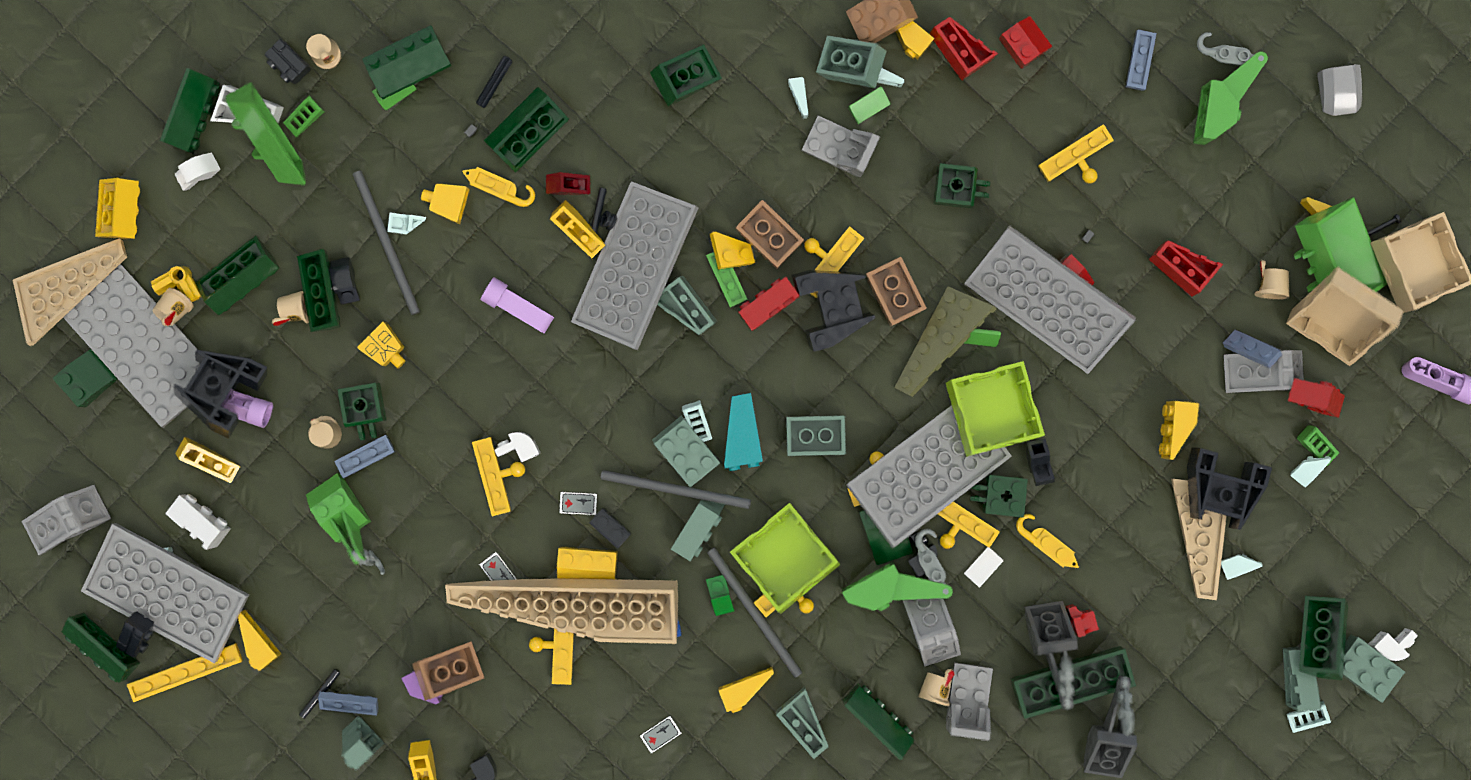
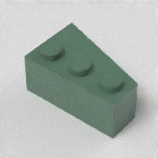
M684 276L678 277L664 288L657 305L698 335L718 322Z
M701 500L671 550L689 561L692 560L693 556L698 557L703 549L700 545L703 541L707 542L713 533L710 529L712 526L717 527L722 519L719 515L725 504Z
M1301 647L1283 648L1286 706L1298 712L1321 710L1316 677L1299 672Z
M359 715L342 730V756L345 758V763L355 770L385 744Z

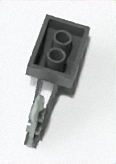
M1059 601L1025 607V616L1034 655H1046L1062 709L1073 708L1071 695L1074 692L1072 683H1070L1073 680L1070 659L1067 657V650L1077 649V639L1064 603ZM1054 652H1060L1062 670H1059V675L1052 654Z
M1118 677L1104 725H1092L1084 756V773L1122 778L1137 747V736L1132 733L1133 709H1130L1132 693L1129 692L1130 677ZM1120 703V708L1118 711V726L1116 729H1114L1113 724L1116 717L1118 705Z

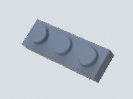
M1142 30L1136 31L1125 87L1142 91L1146 90L1156 33Z
M1234 330L1223 342L1225 348L1267 368H1271L1282 356L1279 349L1237 330Z
M384 435L334 462L342 478H346L396 451L388 436Z
M320 692L318 697L321 710L376 716L379 710L378 699L371 696Z

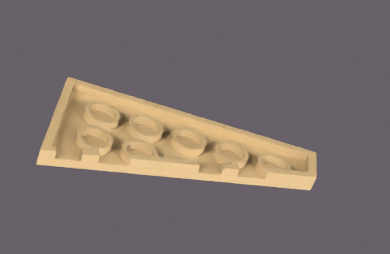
M1171 479L1195 596L1197 598L1217 600L1226 516L1204 510L1202 520L1190 518L1188 480Z

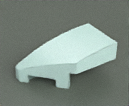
M389 213L387 232L407 235L424 222L426 217Z
M1307 456V460L1302 461L1291 472L1290 476L1306 488L1331 461V457L1313 458V456Z
M1238 554L1221 560V566L1227 580L1263 566L1262 562H1257L1244 554Z

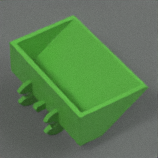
M252 82L226 95V104L236 117L232 122L233 128L244 129L255 146L252 157L264 160L278 182L305 185L303 161Z
M1354 197L1311 215L1295 225L1303 245V249L1294 254L1295 260L1301 257L1303 259L1308 258L1311 267L1307 269L1308 275L1314 273L1316 278L1315 282L1307 286L1308 292H1311L1337 267L1374 292L1387 285L1370 244V237Z

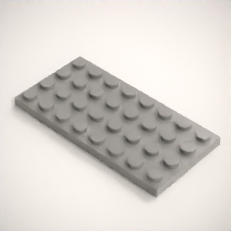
M631 181L616 215L617 221L609 231L605 246L600 252L571 322L638 350L698 207Z
M1011 226L1006 229L964 283L1087 374L1136 319L1128 311Z
M120 264L63 318L154 420L164 428L187 408L174 395V384L183 388L187 386L201 364L195 359V351L198 349L175 324L173 326H164L162 324V321L153 313V308L157 303L124 266Z
M951 405L847 483L846 486L893 548L1012 456L1003 447L966 457Z
M117 523L111 525L81 589V592L127 617H130L136 611L144 615V618H149L154 622L153 631L213 663L218 661L249 597V594Z

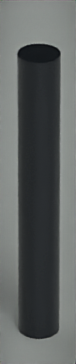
M599 188L591 228L596 234L607 192L605 188Z
M334 669L299 713L302 718L305 719L319 702V693L326 692L341 673L339 670Z

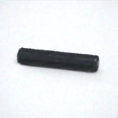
M502 57L478 97L476 104L480 107L485 108L511 66L512 60L509 57Z

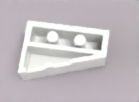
M231 85L222 86L211 121L233 122L236 119L226 104L225 96L238 88ZM263 99L278 123L284 107Z
M179 495L166 512V515L181 528H186L190 531V536L193 539L198 537L204 542L202 545L204 549L218 547L231 529L227 526L228 523L221 517L216 518L212 515V510L208 507L200 506L196 503L197 499L192 495Z

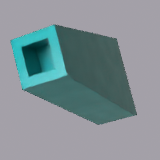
M751 393L732 396L724 466L729 468V471L741 469L740 465L748 464V468L760 466L759 462H763Z

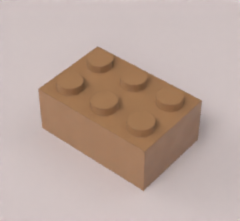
M864 0L846 11L859 41L876 43L918 18L910 0Z
M763 200L736 226V231L776 269L804 242V239Z
M902 257L865 275L890 327L927 309Z
M472 642L412 664L425 700L438 697L484 678Z

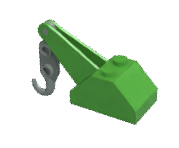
M1203 33L1198 38V50L1220 63L1240 65V67L1223 81L1211 80L1201 87L1193 143L1202 145L1216 139L1240 120L1241 110L1239 109V101L1268 60L1266 53L1258 52L1251 54L1247 48L1221 45L1207 48L1203 45V40L1211 36L1212 33Z
M335 474L306 494L309 508L319 525L335 542L344 543L354 563L366 566L375 564L380 570V574H385V569L379 558L371 550L363 549L360 529L371 522L341 474Z
M923 529L915 537L919 562L928 579L899 573L894 562H891L843 588L842 593L847 602L875 611L879 609V611H882L890 606L889 604L892 600L949 598L953 591L951 586L945 583V571L935 553L927 548L922 541V537L925 534H930L936 538L935 532L931 529Z

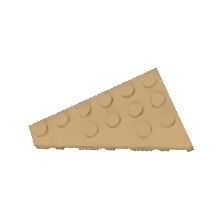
M120 238L13 279L24 335L29 346L34 345L127 258L124 242Z

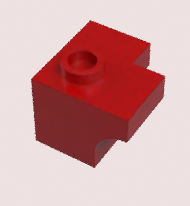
M1073 604L1065 606L1077 637H1082L1090 632L1099 630L1094 611L1091 609L1079 611Z

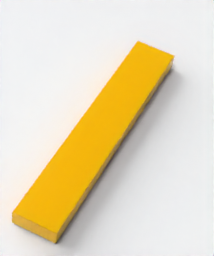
M237 643L223 649L216 663L201 656L127 684L133 702L240 663L243 659Z

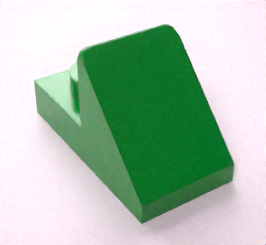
M723 575L707 578L706 582L715 615L719 616L733 612L734 608L728 585Z

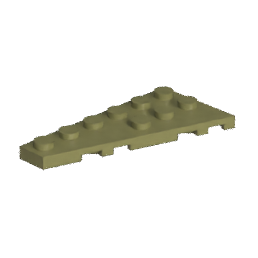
M947 287L894 388L913 397L928 381V377L935 370L938 371L942 367L941 364L948 357L950 358L967 341L972 331L977 326L980 327L985 322L984 319L997 308L951 287Z

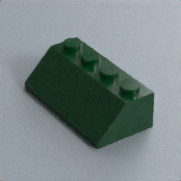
M432 25L362 58L367 72L382 99L451 67V63Z
M186 68L160 141L194 154L200 145V135L206 129L207 116L213 110L212 103L214 97L219 94L220 83L213 78Z
M537 87L484 142L516 173L569 118L545 92Z
M254 236L200 278L196 285L203 301L216 314L220 315L229 310L238 300L243 299L252 289L257 288L269 276L274 275L279 266L260 239Z
M319 249L297 256L310 332L327 331L341 327L337 300L330 276V261L327 251Z
M1305 596L1299 672L1322 679H1343L1348 616L1346 599Z
M85 613L70 616L66 620L61 631L65 635V639L69 643L80 648L79 651L84 656H89L94 661L93 663L96 667L104 669L112 681L118 683L125 681L140 665V662L135 657L133 658L126 654V651L123 652L116 647L117 641Z
M857 684L842 699L844 706L901 761L915 741L912 736L913 731L906 725L902 727L898 723L900 719L893 712L889 714L884 709L886 705L879 698L875 700L871 696L872 691L866 685L861 686Z

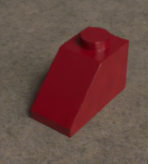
M563 172L547 174L546 194L590 195V175Z

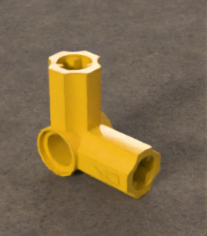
M175 266L167 273L151 281V286L158 296L163 295L168 288L174 289L177 287L191 302L202 297L192 278L191 270L186 266ZM179 270L183 272L181 280L177 276Z

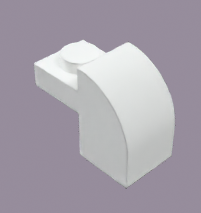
M207 153L191 158L179 165V170L175 173V176L181 188L185 191L193 187L198 181L213 177L221 169L213 154Z
M521 432L508 434L511 442L505 440L497 444L499 448L495 449L497 457L516 449L521 462L541 454L535 440L530 435Z
M1405 628L1393 639L1388 633L1380 631L1368 645L1387 659L1399 661L1409 656L1404 649L1411 647L1418 635L1413 630Z

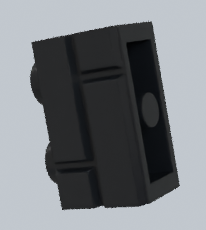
M279 39L265 53V56L268 58L267 64L274 70L278 68L282 72L280 77L287 83L291 81L296 85L311 71V68L282 39Z
M604 508L589 522L617 549L632 534Z
M134 612L125 621L116 647L123 652L126 651V654L133 658L139 653L143 654L149 646L147 642L154 634V631H152L154 622L149 618H144V615Z

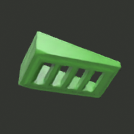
M308 96L283 123L298 137L325 111L312 97ZM309 106L315 110L313 113L308 109ZM304 110L309 115L308 119L302 113ZM298 116L305 121L303 124L297 119ZM293 120L299 126L298 129L291 124Z
M1308 425L1297 437V440L1316 458H1325L1323 455L1329 449L1330 452L1326 456L1331 457V461L1327 466L1339 454V451L1315 426ZM1324 444V447L1320 451H1318V449Z

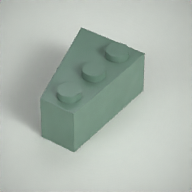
M804 686L776 710V715L811 757L815 759L829 746Z

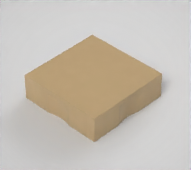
M1444 212L1425 218L1370 243L1398 308L1403 310V313L1416 310L1436 301L1442 295L1453 293L1471 285L1470 271L1457 247L1455 236Z
M1337 267L1291 310L1286 324L1308 339L1317 342L1329 353L1351 366L1367 353L1373 344L1381 341L1398 327L1403 310Z

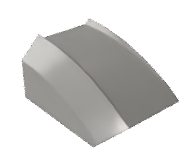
M1360 65L1328 68L1317 73L1322 111L1333 116L1356 113L1361 108L1362 78Z

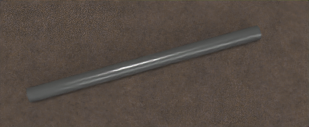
M357 171L353 173V177L411 315L417 314L420 310L362 171Z
M602 470L601 473L602 480L749 509L751 505V499Z
M716 548L710 549L707 552L709 557L794 678L798 677L802 673L798 665Z

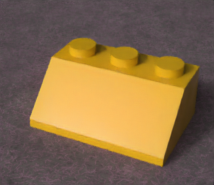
M121 178L99 180L95 237L135 239L137 233L136 216L139 211L137 206L140 194L139 181Z
M560 547L558 548L557 579H616L618 551Z

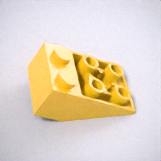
M1166 401V405L1162 409V415L1165 416L1164 424L1161 425V435H1163V441L1159 445L1161 459L1173 460L1197 424L1199 403Z

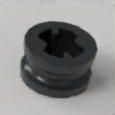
M605 211L601 216L599 225L607 230H611L617 221V216L609 211Z

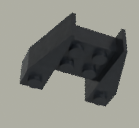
M808 270L792 275L794 287L799 296L816 293L823 325L805 330L809 347L812 351L815 352L833 347L875 319V315L871 312L862 314L854 282L866 278L864 274Z
M196 350L195 359L201 364L185 388L174 384V395L211 431L229 439L239 421L238 414L224 408L226 402L239 382L258 391L267 377V367L250 358Z
M1191 448L1187 464L1190 518L1202 520L1204 510L1231 517L1228 528L1241 530L1268 486L1272 467L1253 462H1244L1241 479L1214 472L1218 457L1217 452L1202 448Z

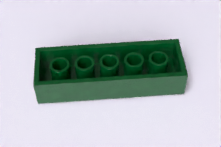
M1121 646L1070 660L1073 680L1070 681L1074 692L1071 695L1073 705L1114 693L1119 676L1130 677V688L1136 686L1126 650ZM1061 663L1056 665L1058 675L1059 670H1062ZM1050 667L1010 678L1020 714L1024 719L1062 708Z

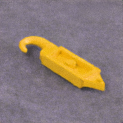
M479 167L462 171L470 181L471 186L517 206L526 207L535 200V192L529 185L526 186V189L529 190L530 197L527 200L516 197L517 188L511 181Z
M1024 514V517L1018 518L1016 523L1017 531L1061 567L1079 568L1074 556L1075 552L1046 529L1037 528L1030 533L1023 527L1025 519L1030 518L1034 520L1035 516Z

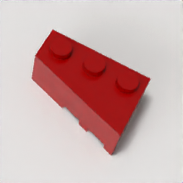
M948 17L935 26L929 34L934 38L933 41L960 79L964 80L992 61L998 53L994 50L991 51L983 44L984 42L974 38L968 33V30L951 17Z
M1171 241L1161 244L1149 258L1155 266L1191 297L1200 293L1223 265L1222 263L1211 261L1203 255H1197Z
M786 277L782 280L780 278L771 284L772 287L769 290H762L755 295L757 299L753 302L747 301L740 306L741 311L738 313L751 331L799 298V294Z
M1294 378L1288 401L1298 403L1299 406L1307 405V409L1319 414L1339 418L1345 396L1340 393L1339 389L1332 386L1331 383L1320 381V384Z

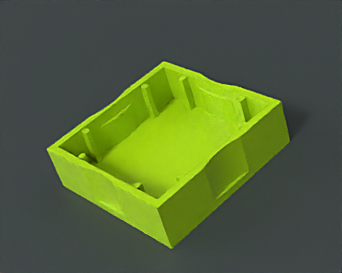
M1024 361L999 367L993 371L975 373L946 382L966 457L1045 436L1038 410L1032 399L1031 385Z
M790 503L770 518L759 531L751 534L730 552L780 614L840 565Z

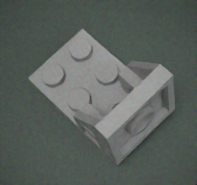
M817 116L802 151L852 175L861 177L880 137L873 133L856 129L851 131L821 116Z
M1302 350L1281 351L1282 356L1271 368H1267L1240 354L1224 355L1226 393L1291 389L1294 378L1304 380Z
M92 485L53 500L24 519L22 523L38 555H41L63 541L109 521L111 517L95 486Z
M943 598L902 600L924 666L961 655L958 638Z
M954 662V676L950 688V706L947 709L946 729L950 735L990 740V709L988 708L993 668Z

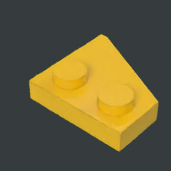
M718 232L710 234L718 270L755 263L751 244Z

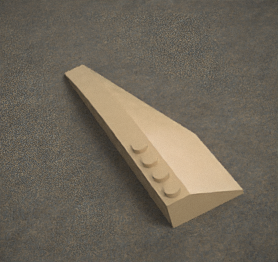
M517 579L445 585L448 604L468 609H480L484 613L489 614L491 612L499 614L500 617L515 618L523 623L543 628L551 627L558 629L559 632L565 633L567 631L577 634L576 636L594 638L595 641L677 643V581Z

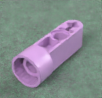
M493 277L480 300L493 308L496 306L502 308L545 334L554 317L509 291L507 284Z
M1415 357L1402 366V374L1406 378L1450 395L1455 400L1468 405L1471 404V376L1459 374L1420 357Z
M233 391L224 408L238 414L239 420L264 428L271 417L273 403Z

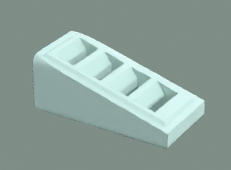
M881 68L877 83L902 87L904 79Z
M804 78L788 79V85L800 114L805 119L808 117Z
M701 401L682 406L685 419L692 428L696 425H704L693 429L696 433L706 431V434L699 436L703 442L711 440L712 435ZM697 409L699 410V411L694 412V413H691V414L688 413V412H691V411H694V410H697ZM701 416V419L692 422L690 420L692 418Z
M1324 701L1320 702L1323 717L1319 718L1317 711H1293L1288 713L1287 717L1292 732L1295 733L1331 723ZM1313 712L1315 720H1311L1309 713ZM1301 715H1306L1307 723H1304ZM1297 716L1300 722V725L1298 726L1296 725L1294 717Z

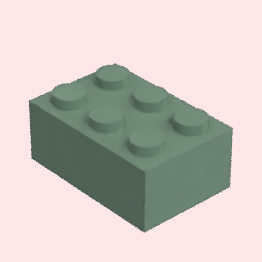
M827 36L816 73L828 80L876 88L887 51L875 43Z
M682 415L652 439L654 445L689 487H692L720 464L717 457Z
M845 416L786 417L787 456L846 455Z
M1350 634L1345 641L1343 677L1374 700L1383 703L1405 671L1362 639Z

